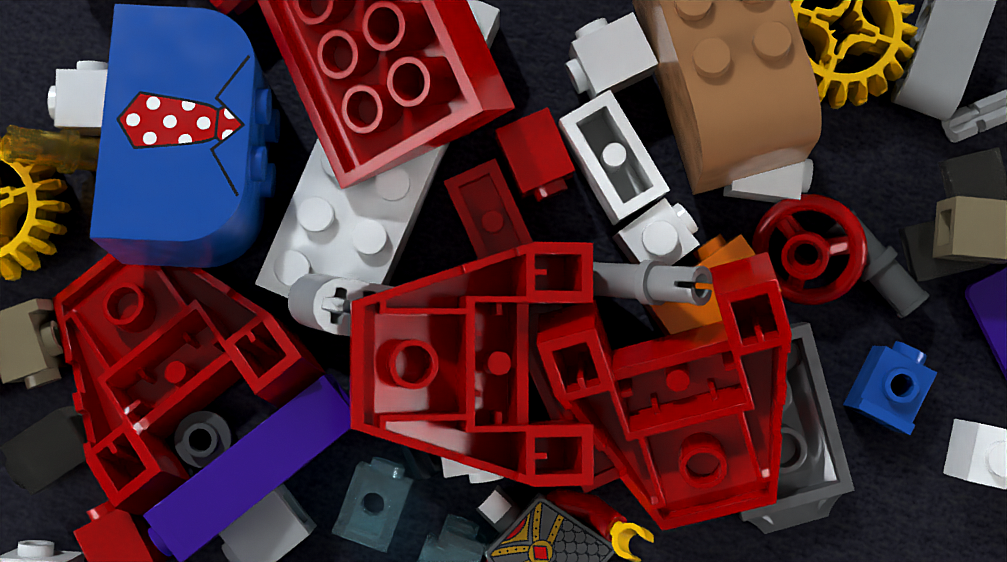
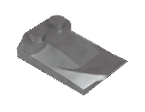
M807 322L790 324L792 340L787 360V394L782 414V447L776 504L739 512L740 519L743 522L750 521L764 534L828 517L832 506L842 494L855 491L811 325Z

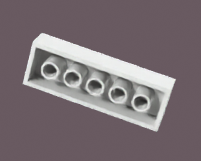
M467 0L490 50L500 26V9L479 0ZM318 138L255 284L288 298L292 285L306 274L318 273L389 286L449 143L352 187L341 189ZM324 297L322 308L343 312L344 300Z

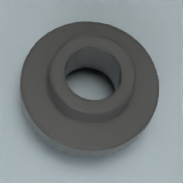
M207 410L197 411L189 414L179 423L175 432L174 443L177 453L183 461L191 466L204 468L232 446L233 434L229 423L218 413ZM198 429L208 431L211 436V445L207 450H201L194 444V434Z

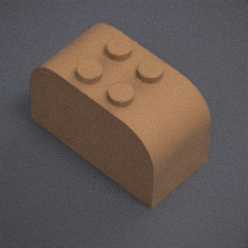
M632 0L639 25L659 63L654 73L693 195L731 185L735 180L801 163L807 159L820 138L822 126L821 105L812 65L789 0Z

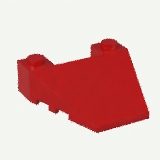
M531 242L350 301V428L533 487L594 485V424L576 420H529V304L572 305L593 303V243Z
M768 252L709 268L712 274L715 297L723 320L716 323L612 350L596 300H593V303L577 304L539 315L536 345L554 396L566 411L571 410L579 422L594 424V446L599 452L603 450L619 470L620 479L662 531L776 504L782 447V414L787 394L788 353L791 350L792 332Z
M108 253L52 298L65 362L72 365L77 392L72 394L75 410L77 413L82 414L88 442L83 444L86 462L113 507L143 517L146 512L190 479L188 473L166 441V438L176 431L179 423L186 416L204 409L242 377H244L255 395L280 409L320 377L326 375L323 368L295 331L271 313L201 268L122 264Z

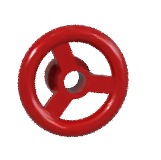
M801 194L800 200L783 199L779 201L760 219L752 240V250L756 255L765 252L769 254V242L776 226L788 239L781 253L783 267L789 273L788 280H784L774 269L779 287L782 290L781 295L783 299L802 305L824 304L846 294L861 277L868 253L866 235L857 217L850 209L837 200L818 194ZM801 211L824 213L836 220L842 226L846 235L823 238L817 233L805 231L792 214ZM801 244L814 246L818 252V257L813 260L802 258L799 255L798 246ZM850 254L846 268L836 280L819 288H803L806 280L814 279L824 272L831 256Z

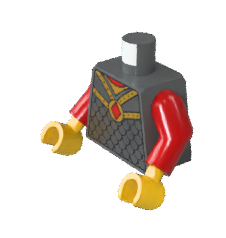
M497 485L475 509L498 531L484 546L485 562H607L615 552L618 556L627 560L640 562L641 559L632 555L629 550L630 539L634 535L639 534L645 540L654 542L653 534L649 530L634 523H627V519L598 496L561 488L553 490L548 494L538 489L520 506L503 488Z

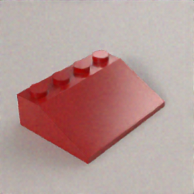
M257 0L341 189L352 187L467 135L515 108L467 0Z

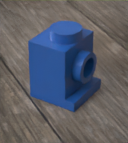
M895 341L892 349L887 346H872L843 406L892 431L911 435L915 427L913 421L937 372L924 366L928 357L926 354L907 344ZM901 374L905 378V382L897 396L891 389V381L896 375Z

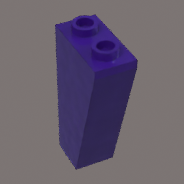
M332 374L320 377L143 515L151 526L148 529V534L154 545L164 555L168 557L174 555L179 562H184L212 542L228 526L274 489L285 483L351 429L350 396Z

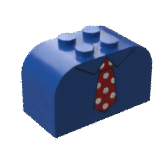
M115 4L90 238L122 264L197 268L218 267L242 256L253 245L261 231L265 213L266 198H273L276 190V166L274 163H269L270 143L279 142L281 128L280 111L273 108L271 88L248 36L230 17L206 8Z

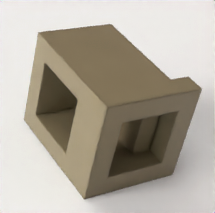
M35 298L0 311V377L3 384L25 382L27 390L50 384L62 378L59 369L67 366L62 354L64 352L58 324L55 321H51L49 317L50 313L55 312L53 300Z

